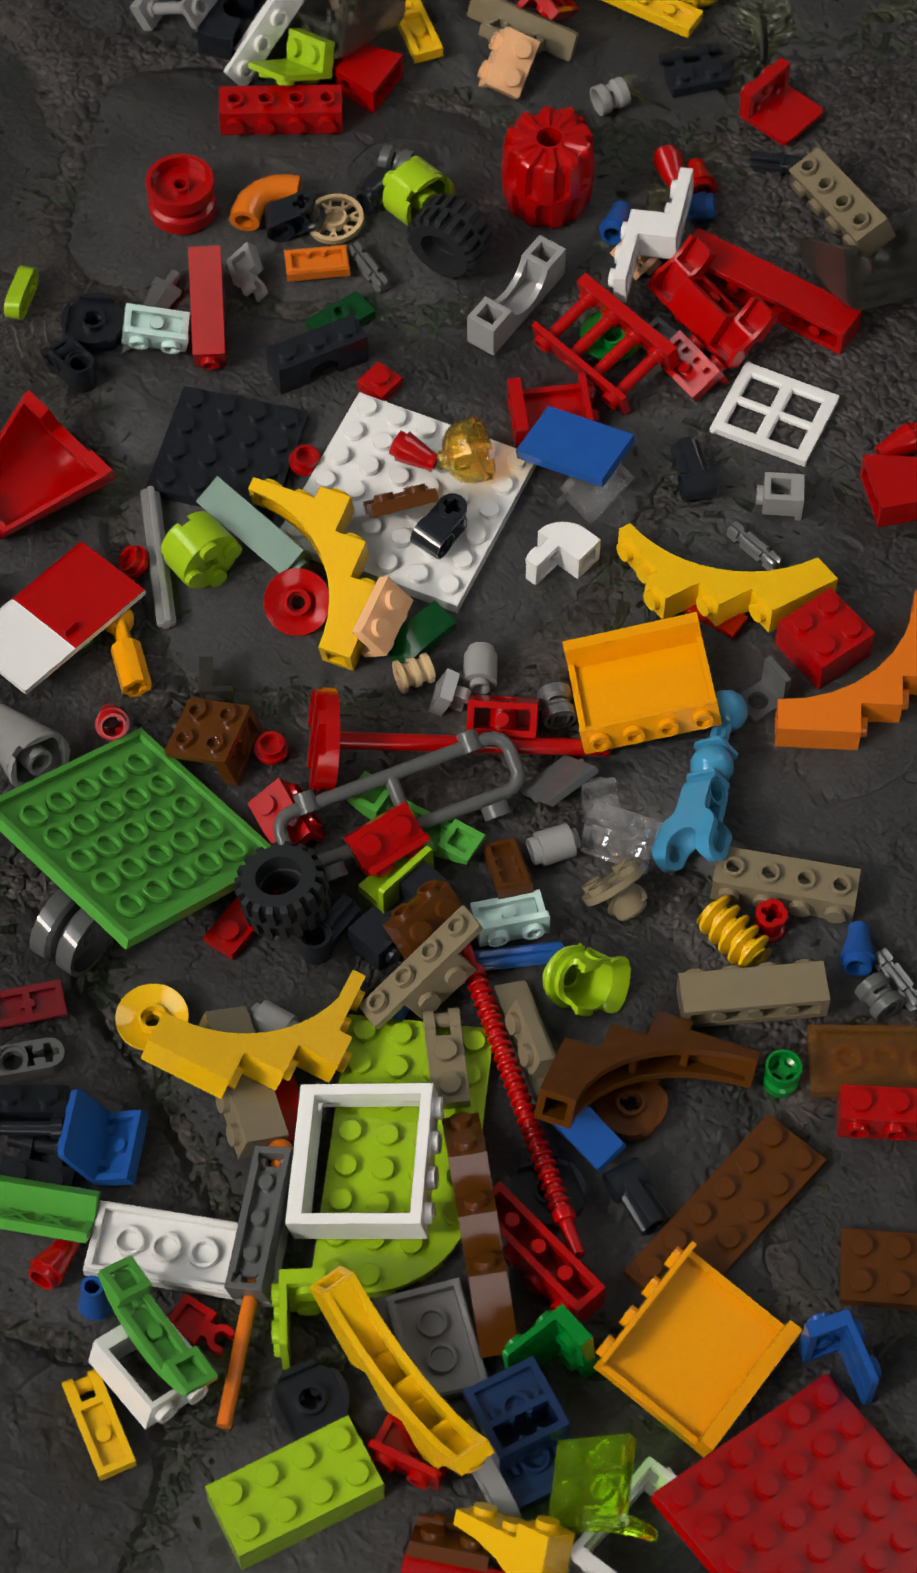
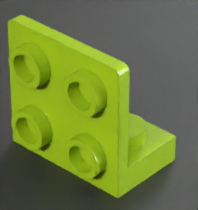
M289 28L287 59L248 61V68L259 72L258 76L276 79V83L279 85L293 86L295 81L318 84L319 79H332L335 42L300 28Z
M326 1268L279 1269V1283H272L271 1297L272 1307H274V1320H272L271 1325L272 1344H274V1358H281L283 1370L291 1367V1312H297L304 1316H313L322 1311L309 1286L326 1275Z

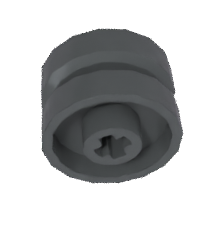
M60 888L46 902L39 913L31 931L29 945L30 950L48 962L56 960V965L60 969L76 978L83 976L93 968L109 946L112 936Z

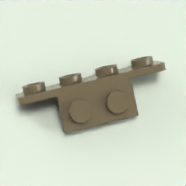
M507 0L470 1L467 16L481 22L478 35L487 38L489 43L496 31L499 32L503 28L510 27L540 41L536 54L545 51L565 61L572 60L579 37L578 32L527 9H520L516 4Z
M461 906L360 1003V1009L377 1029L382 1028L404 1005L423 1019L422 1011H435L476 971L471 962L459 952L483 930V927L465 906Z
M517 981L495 985L492 993L537 1104L540 1087L554 1061L555 1051L527 982Z

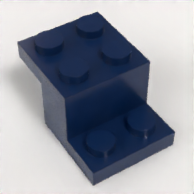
M534 1356L463 1390V1397L481 1429V1435L488 1439L495 1452L491 1457L520 1512L587 1479L588 1473L569 1440L570 1422Z

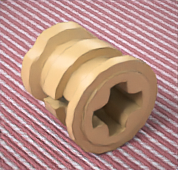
M427 653L420 654L418 659L413 657L407 658L403 664L398 660L392 663L394 678L402 693H408L409 686L417 688L421 687L425 681L427 683L435 682V670Z

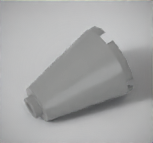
M0 704V764L9 782L17 788L68 763L70 747L68 741L59 732L5 704Z

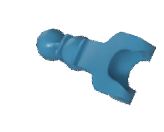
M719 690L715 693L722 725L712 727L709 738L694 743L696 751L690 759L691 773L686 775L687 782L682 786L676 809L656 832L652 856L657 866L665 873L682 869L688 856L695 849L709 863L722 861L728 854L732 834L723 824V818L728 801V789L730 787L728 781L734 772V760L738 757V752L728 743L730 733L741 728L748 717V706L744 698L733 690Z

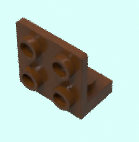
M189 698L164 752L169 758L215 764L225 784L238 786L254 752V743L262 734L263 728L251 706Z

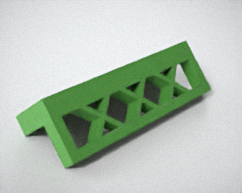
M0 1175V1229L86 1243L92 1235L101 1191Z

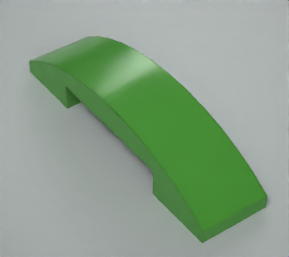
M364 771L359 779L372 774L368 773L367 771ZM386 784L346 799L370 820L394 806ZM407 800L415 818L431 813ZM454 819L452 824L445 822L423 830L431 838L424 846H430L433 849L434 856L466 865L485 839V834L457 819Z
M132 1255L99 1270L98 1277L119 1322L143 1358L168 1385L185 1397L217 1380V1373L197 1346L188 1348L150 1295L152 1283Z

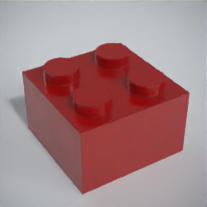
M830 587L778 621L775 645L819 690L871 655L875 632Z

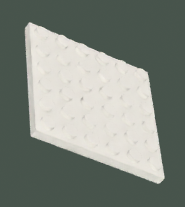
M359 392L303 490L315 498L320 486L330 490L331 488H338L345 491L351 497L354 514L344 534L350 532L362 537L367 543L370 555L360 578H368L377 582L379 577L389 576L407 595L428 603L436 601L442 608L458 613L537 465L518 459L516 455L517 448ZM400 431L405 433L410 431L434 452L440 454V459L433 472L394 461L395 457L389 454V450ZM425 483L428 489L436 488L439 500L444 495L450 493L461 495L466 500L467 528L454 542L448 553L439 560L410 542V536L414 527L430 512L437 502L374 518H369V514H365L363 502L374 499L373 496L393 491V494L403 492L405 487ZM285 520L280 529L312 556V560L322 563L308 540Z

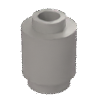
M475 642L470 644L464 653L463 686L470 689L473 694H487L497 686L498 655L491 644Z
M567 823L534 832L533 837L526 839V846L534 866L539 864L548 866L576 857L577 849L581 848V841L576 828L570 829Z
M265 999L261 1004L256 1002L249 1011L255 1033L279 1030L300 1023L297 1021V1016L268 999Z

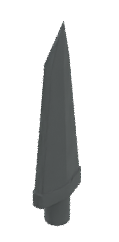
M171 270L165 280L155 277L143 305L170 309L183 294V291L176 287L182 277L181 274L176 270ZM125 344L121 354L134 348Z

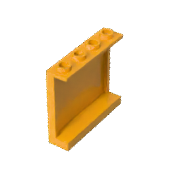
M697 612L562 641L577 712L579 733L585 755L722 725Z
M692 1241L684 1250L677 1246L664 1263L669 1270L662 1279L655 1275L641 1292L646 1297L642 1305L637 1308L632 1304L618 1323L624 1328L618 1336L614 1338L609 1334L595 1352L601 1358L593 1368L702 1457H705L714 1450L803 1329L791 1320L785 1325L782 1324L692 1250L697 1244Z

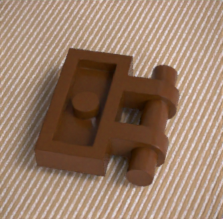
M423 483L405 487L403 492L393 494L392 491L373 496L374 499L363 502L365 514H369V518H374L437 502L439 499L436 488L428 489V486Z
M435 1512L434 1515L418 1513L417 1522L409 1540L407 1556L487 1572L491 1554L475 1538L455 1526L454 1519H449L447 1514Z

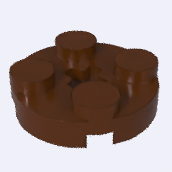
M658 1079L641 1081L617 1088L593 1102V1111L623 1141H648L663 1125L668 1109V1097L666 1091L664 1093L663 1088L659 1085ZM629 1097H633L636 1099V1105L640 1106V1108L627 1111L623 1105H620V1102H627Z

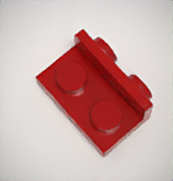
M520 0L516 4L520 9L537 8L544 18L550 20L572 18L580 10L573 0Z
M679 330L669 340L677 347L680 363L672 371L664 364L660 366L695 402L718 381L723 385L729 381L722 373L726 367L714 355L708 359L702 353L706 347L693 334L687 338Z
M406 801L398 803L343 837L363 873L368 876L375 874L377 878L392 871L395 868L394 862L404 856L407 859L414 857L425 847L424 844L431 840L428 833L423 832Z

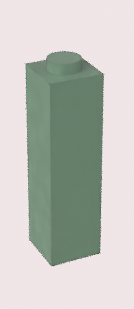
M218 476L197 499L196 502L211 513L221 524L278 573L292 568L308 569L312 556Z

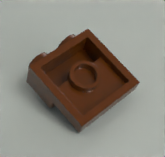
M433 879L421 885L417 890V895L408 903H404L394 909L391 913L392 917L383 924V927L406 960L463 904L448 882Z

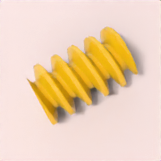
M724 895L710 903L696 921L702 934L709 935V941L714 945H718V950L721 954L728 955L727 959L732 965L745 968L757 967L759 964L764 963L772 952L771 948H764L769 937L762 935L757 939L755 938L760 929L757 924L748 929L745 928L750 917L743 915L738 919L736 918L741 909L738 904L728 909L726 908L731 901L729 895Z

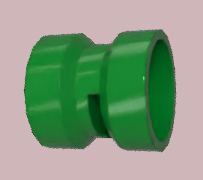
M781 1049L774 1051L767 1058L762 1083L764 1089L771 1096L783 1099L792 1096L797 1091L803 1065L796 1053Z

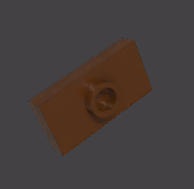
M516 837L482 844V853L498 900L533 892V883Z

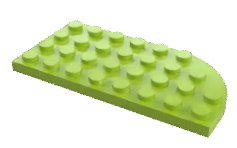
M349 1014V1018L353 1020L346 1034L351 1036L352 1039L346 1051L352 1053V1056L344 1072L340 1073L339 1084L430 1083L423 1021L403 1019L400 1022L391 1018L382 1028L377 1029L366 1016ZM461 1025L471 1107L443 1110L445 1113L444 1118L459 1112L479 1113L483 1133L492 1058L490 1048L492 1045L487 1042L489 1036L484 1034V1027ZM450 1027L435 1028L436 1036L450 1035ZM420 1106L335 1108L320 1213H410ZM438 1120L437 1129L441 1133L442 1149L440 1154H435L434 1164L438 1168L439 1183L437 1189H432L431 1202L435 1204L436 1218H433V1223L429 1224L428 1239H316L312 1268H326L327 1275L341 1265L355 1273L369 1298H378L395 1294L396 1290L405 1288L417 1281L421 1283L443 1266V1262L452 1254L457 1245L461 1244L462 1239L442 1120Z

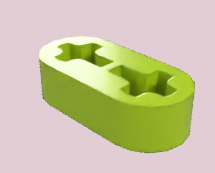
M23 265L18 267L5 298V317L17 320L25 318L38 285L39 272L37 268Z

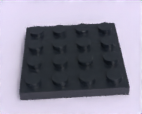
M184 386L145 489L148 486H153L155 491L160 492V499L202 507L196 502L197 499L218 476L273 522L276 514L266 508L253 504L248 488L253 477L263 481L265 479L275 480L285 488L291 472L289 457L292 451L301 444L309 421V412Z

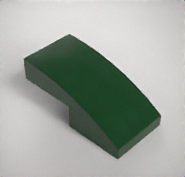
M433 601L399 629L394 645L387 656L392 662L398 660L401 664L405 663V659L410 657L418 659L419 655L427 653L429 656L430 647L456 630V621L436 601Z

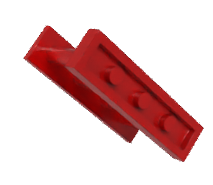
M584 273L576 281L580 292L579 300L549 330H546L537 321L531 325L535 335L534 343L544 353L547 354L550 351L577 375L579 372H585L587 383L593 384L594 389L602 395L601 398L605 404L612 410L618 408L627 415L631 410L626 394L656 365L664 364L672 371L680 363L678 350L674 344L587 273ZM587 309H597L601 313L602 318L571 349L558 340ZM611 327H619L624 332L625 337L593 368L580 358ZM641 345L647 350V356L616 387L603 377L633 346L638 347Z

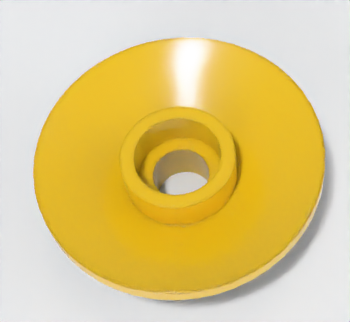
M145 984L129 991L118 1004L115 1014L117 1031L128 1045L144 1051L156 1027L147 1026V1023L153 1019L159 1021L163 1012L188 1023L189 1013L186 1002L176 990L166 985Z

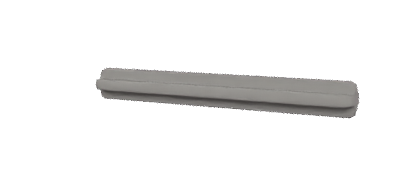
M148 486L146 489L141 490L140 497L146 545L149 554L156 624L162 627V629H169V627L175 626L176 615L170 568L163 560L164 556L161 554L165 530L160 492L155 491L153 486Z

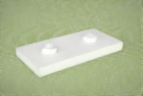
M100 1200L83 1273L85 1276H98L99 1270L132 1255L152 1283V1287L232 1299L224 1286L238 1222Z

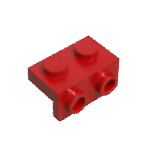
M277 778L247 803L270 843L276 842L273 832L276 816L282 809L295 803L294 795L304 792L295 782L291 784ZM315 812L294 818L288 823L287 831L295 847L299 844L305 845L311 839L320 843L326 839L321 829L323 826L322 820Z
M388 1413L376 1438L371 1439L367 1445L368 1454L374 1466L388 1473H392L395 1470L407 1476L406 1479L409 1483L423 1490H428L430 1487L439 1492L450 1470L447 1466L437 1469L423 1460L402 1421Z

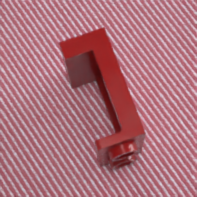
M585 372L578 373V382L575 384L522 389L520 377L507 379V401L515 448H518L548 406L599 422L598 410L591 407V403H594L595 400L594 387L592 383L587 384Z

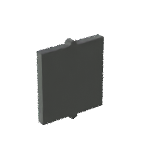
M564 755L524 784L520 792L532 798L534 802L540 801L553 807L599 773L596 766L586 763L584 759L578 760Z

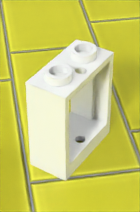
M122 1325L117 1326L93 1342L88 1362L145 1430L157 1422L163 1424L169 1421L179 1408L187 1403L193 1405L199 1402L209 1390L207 1388L208 1385L184 1397L172 1389L152 1402L118 1361L137 1349ZM173 1325V1327L176 1329V1331H177L178 1334L181 1336V1338L183 1339V1341L186 1343V1345L188 1346V1348H189V1349L192 1348V1346L189 1344V1342L183 1337V1335H182V1334L177 1330V1328Z

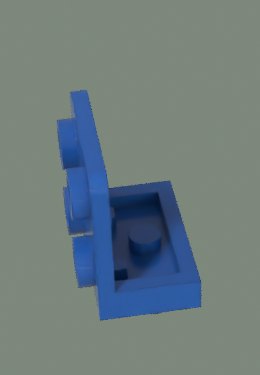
M73 1089L70 1094L69 1103L66 1106V1116L61 1137L58 1140V1156L96 1187L134 1185L149 1115L143 1110L110 1112L83 1089Z
M849 1309L831 1315L829 1312L813 1315L807 1320L808 1323L804 1325L797 1349L803 1364L839 1352L863 1406L870 1404L877 1390L878 1378L882 1377V1373L874 1355L869 1356L863 1342H866V1335L861 1322L858 1319L853 1320Z

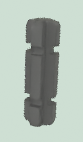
M359 241L350 244L347 248L349 258L356 263V267L367 281L372 283L371 286L378 293L388 290L391 287L390 278L382 271V268L372 255L366 252L365 246Z
M735 521L728 527L727 537L734 543L739 542V547L757 562L762 561V566L766 570L780 568L783 557L775 550L770 551V546L751 530L747 532L748 528L743 523Z
M884 948L874 954L876 959L875 968L878 971H883L890 980L889 986L902 995L907 1009L910 1012L917 1011V989L914 988L916 986L915 982L899 962L896 964L893 962L896 958L889 949Z

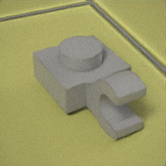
M246 242L226 262L233 284L241 287L243 294L247 297L253 292L256 301H260L268 294L265 284L257 276L263 270V266L256 246Z

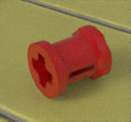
M768 899L760 902L756 907V919L753 925L757 924L760 929L755 937L759 938L762 935H767L769 937L767 944L776 943L784 936L788 911L781 901Z

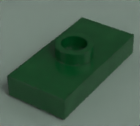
M355 291L306 319L305 327L308 331L353 314L362 326L376 318V312L358 291Z

